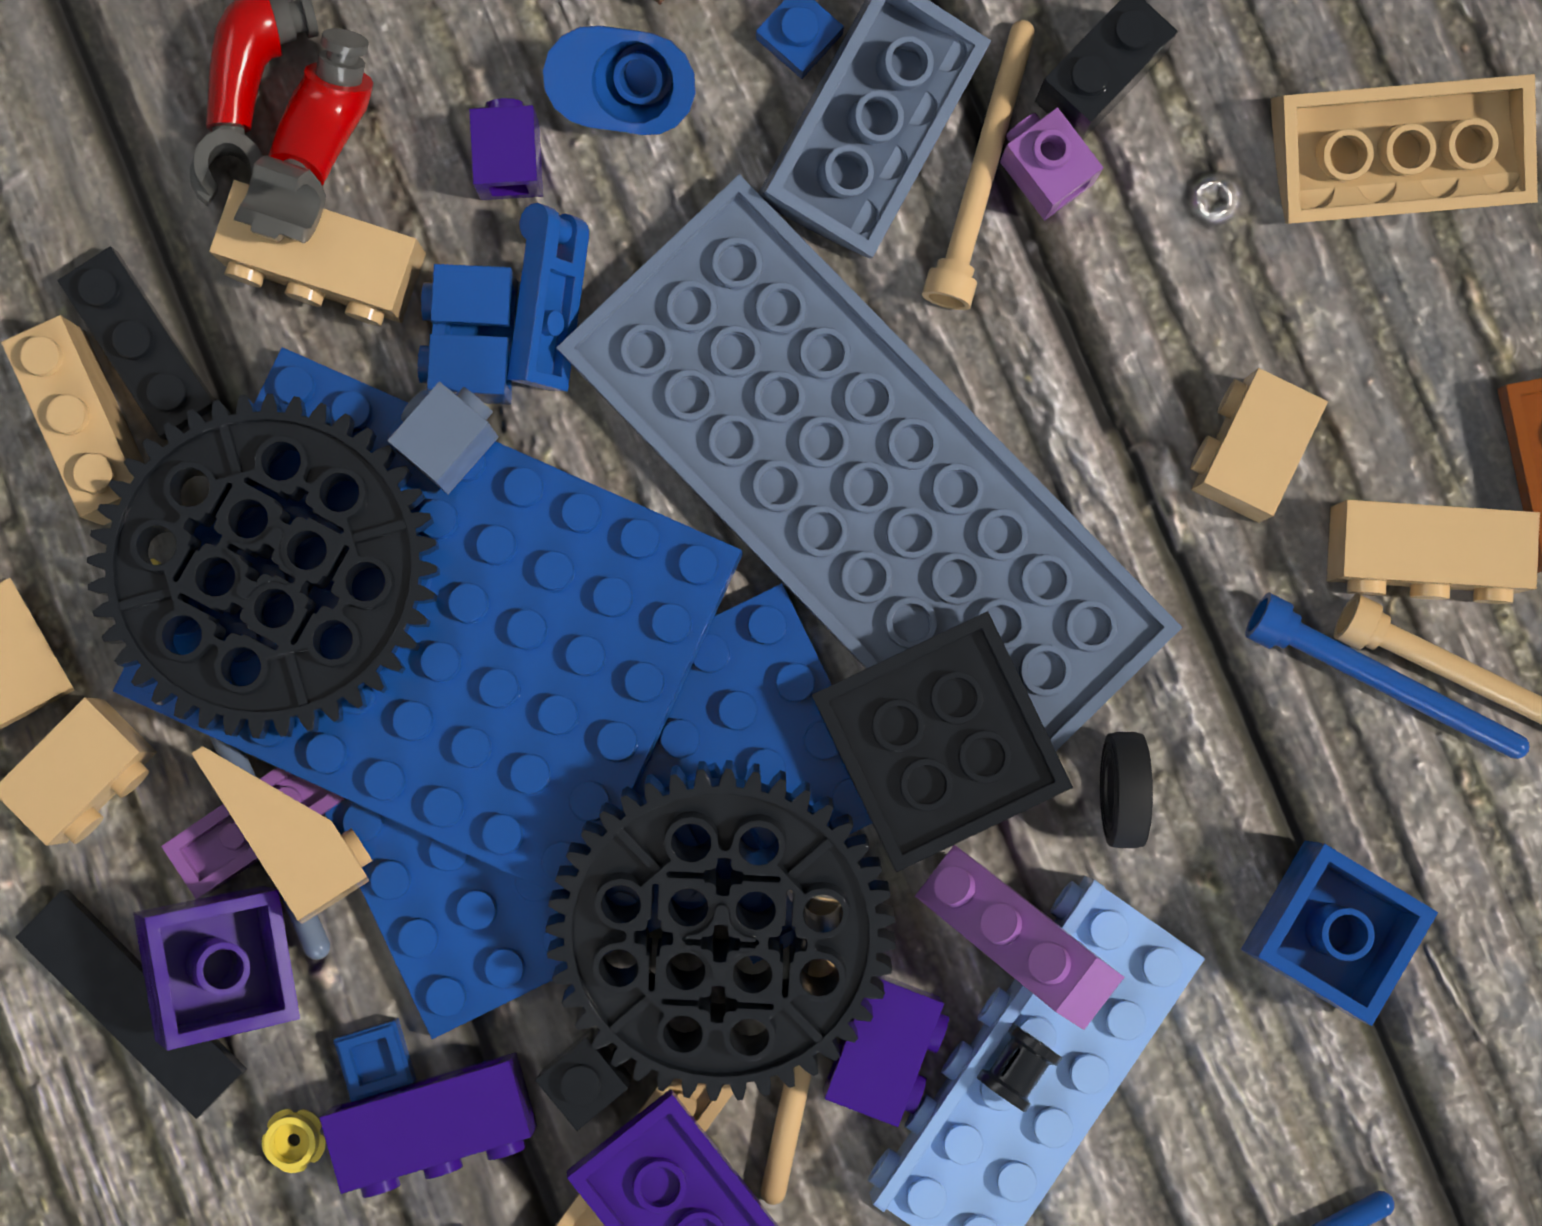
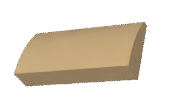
M1535 74L1293 94L1271 98L1275 162L1285 224L1538 202Z

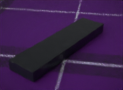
M69 890L60 891L15 937L195 1119L202 1116L247 1070L218 1039L168 1051L155 1041L142 963Z

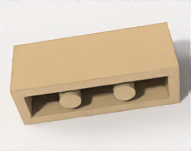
M237 180L233 181L209 250L215 258L226 266L224 273L226 276L259 288L262 287L264 279L287 286L285 295L316 307L322 306L324 298L346 305V315L374 326H381L384 318L399 323L403 322L426 255L416 238L323 209L319 224L308 242L301 243L286 237L278 242L254 234L251 231L250 225L233 220L249 188V184Z
M59 315L1 343L79 517L105 525L112 521L97 510L99 504L119 505L122 499L109 486L110 481H124L130 484L135 477L128 471L124 461L127 458L142 463L144 461L85 330Z
M1345 500L1330 507L1327 582L1347 583V593L1354 595H1386V585L1410 587V598L1446 600L1450 599V590L1473 591V602L1513 603L1514 594L1537 589L1540 512Z

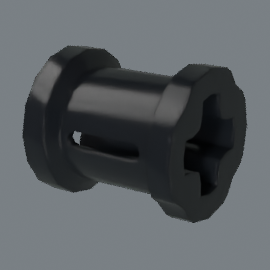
M1013 1023L1008 1030L1012 1038L990 1070L982 1069L977 1079L1021 1111L1026 1112L1031 1105L1027 1097L1048 1066H1057L1062 1057Z

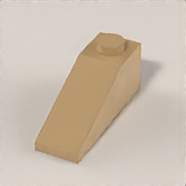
M204 746L191 753L294 916L301 924L369 882L362 867L370 863L372 859L352 828L340 835L331 820Z

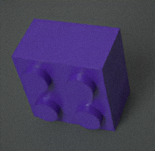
M258 886L133 912L155 1041L167 1051L300 1019L278 889Z

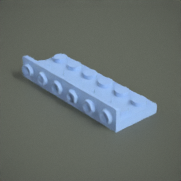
M1085 876L1079 885L1070 881L1061 891L1050 910V913L1057 917L1054 922L1125 978L1085 1030L1056 1013L1016 979H1014L1007 991L998 987L988 998L978 1015V1020L984 1023L974 1040L970 1045L961 1041L946 1060L941 1073L948 1078L933 1099L925 1094L921 1098L916 1112L908 1116L905 1128L911 1132L897 1153L888 1148L873 1167L868 1177V1181L874 1185L869 1192L872 1204L882 1212L888 1209L910 1226H1025L1205 958L1105 889V886L1096 880ZM1013 1023L1062 1057L1057 1066H1048L1027 1097L1031 1105L1026 1112L1021 1111L977 1079L982 1069L990 1070L1012 1038L1008 1030Z

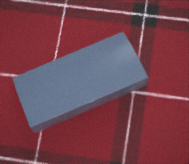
M865 0L758 194L775 211L853 252L869 259L873 258L989 47L991 40L929 0Z

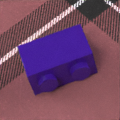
M883 975L877 976L884 983L885 995L883 999L866 998L872 1005L873 1019L871 1022L852 1018L858 1031V1039L855 1043L841 1039L839 1044L840 1058L832 1062L823 1086L824 1099L899 1127L904 1111L914 1114L918 1108L927 1080L926 1077L918 1074L927 1050L934 1053L938 1052L948 1027L949 1016L941 1014L944 1002L939 996Z

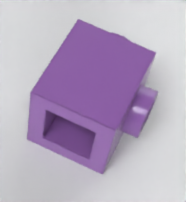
M1058 107L1042 119L1036 113H1033L1014 126L1006 135L1010 143L1007 144L1000 160L1002 166L1044 221L1094 185L1104 168Z

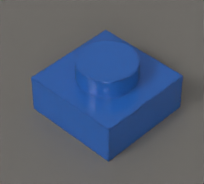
M784 0L756 30V40L798 77L803 79L843 35L844 26L815 0Z

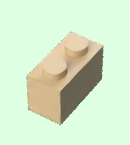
M1260 368L1247 376L1243 382L1234 379L1218 408L1217 413L1226 418L1216 439L1207 435L1193 459L1190 469L1199 474L1191 490L1258 523L1273 517L1328 401Z
M84 698L0 781V800L46 846L67 843L69 840L73 844H77L92 833L102 822L104 817L98 811L115 794L123 798L141 784L149 774V770L144 765L157 751L105 699Z

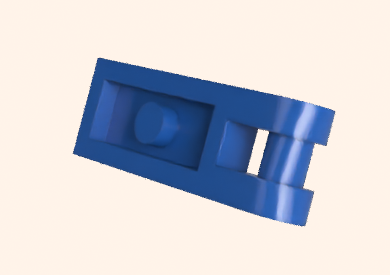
M533 203L525 208L519 221L521 234L526 239L507 380L548 391L568 392L571 364L556 347L577 328L589 242V228L587 223L581 218L566 213L559 215L554 208L540 203Z

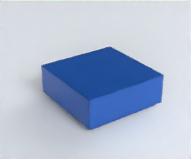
M399 1018L348 1033L333 1040L351 1102L405 1086L417 1080Z

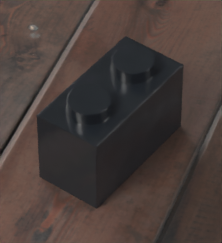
M1120 0L1045 77L1035 102L1047 114L1058 107L1078 135L1084 140L1163 58L1178 31L1145 0Z

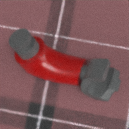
M235 0L225 8L215 28L211 51L206 128L211 133L206 134L197 144L190 165L191 187L197 198L206 206H209L218 192V184L212 178L209 170V165L215 159L229 155L238 157L245 162L250 177H252L254 163L263 157L258 146L245 136V133L251 131L256 98L264 68L272 58L282 56L281 44L297 41V33L305 32L308 39L319 36L317 20L311 0L288 2V0Z
M338 28L323 31L321 45L326 50L319 53L316 63L305 67L303 78L293 91L278 125L269 155L261 157L254 163L247 194L233 219L250 225L251 231L254 234L278 242L286 237L306 243L310 240L319 224L326 200L323 185L336 159L365 114L373 91L374 82L370 76L364 73L365 62L360 58L367 54L369 42L367 38L354 31Z

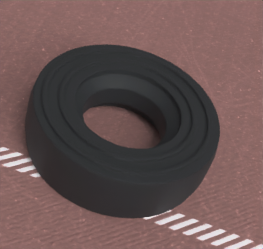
M1109 733L1104 741L1100 765V809L1106 842L1108 846L1114 848L1144 847L1150 832L1153 808L1152 766L1147 741L1142 733Z

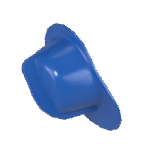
M607 26L578 27L562 35L551 47L543 68L545 92L554 108L569 121L589 128L638 135H660L679 125L690 112L696 94L695 74L686 54L671 40L649 32Z

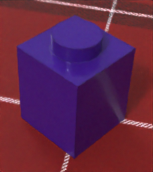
M499 98L486 102L485 108L469 109L473 185L480 199L496 200L543 197L540 125L534 106H523V102L517 99Z

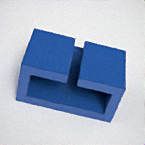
M434 264L433 283L424 282L421 294L423 321H431L433 323L432 334H430L429 345H420L418 353L419 383L427 384L428 392L440 381L455 395L462 387H465L485 404L511 405L512 381L507 380L516 319L518 281L511 267Z

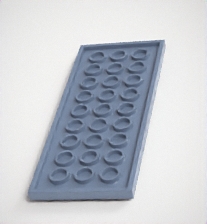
M740 174L556 347L575 370L865 669L988 611L1055 751H1057L1183 628Z

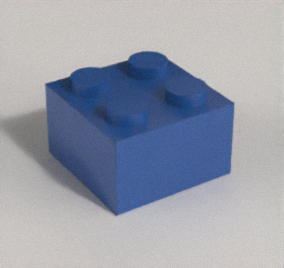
M1305 840L1240 950L1348 1016L1372 1026L1438 912L1327 844Z

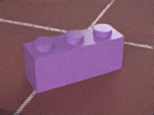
M953 845L915 895L916 898L1052 1010L1085 1030L1125 978L956 845Z

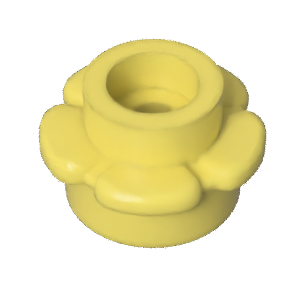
M283 1109L275 1113L267 1123L268 1130L262 1137V1150L266 1158L274 1166L288 1173L304 1171L308 1163H315L321 1158L326 1147L325 1136L320 1132L322 1128L320 1119L306 1109H301L298 1112H293L291 1109ZM291 1134L299 1136L300 1143L294 1146L289 1143V1136Z

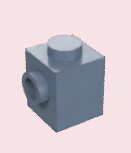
M439 381L430 392L423 390L411 399L401 414L403 423L387 441L401 456L449 495L499 436L489 422L486 421L493 413L486 404L465 387H462L455 395Z

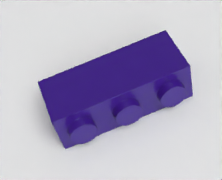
M517 1052L423 1079L357 1101L339 1104L331 1107L319 1117L340 1194L360 1189L363 1198L391 1191L401 1185L400 1176L423 1170L425 1179H432L452 1173L463 1167L461 1158L486 1151L488 1160L500 1159L518 1153L525 1149L524 1139L531 1138L537 1128V1122Z

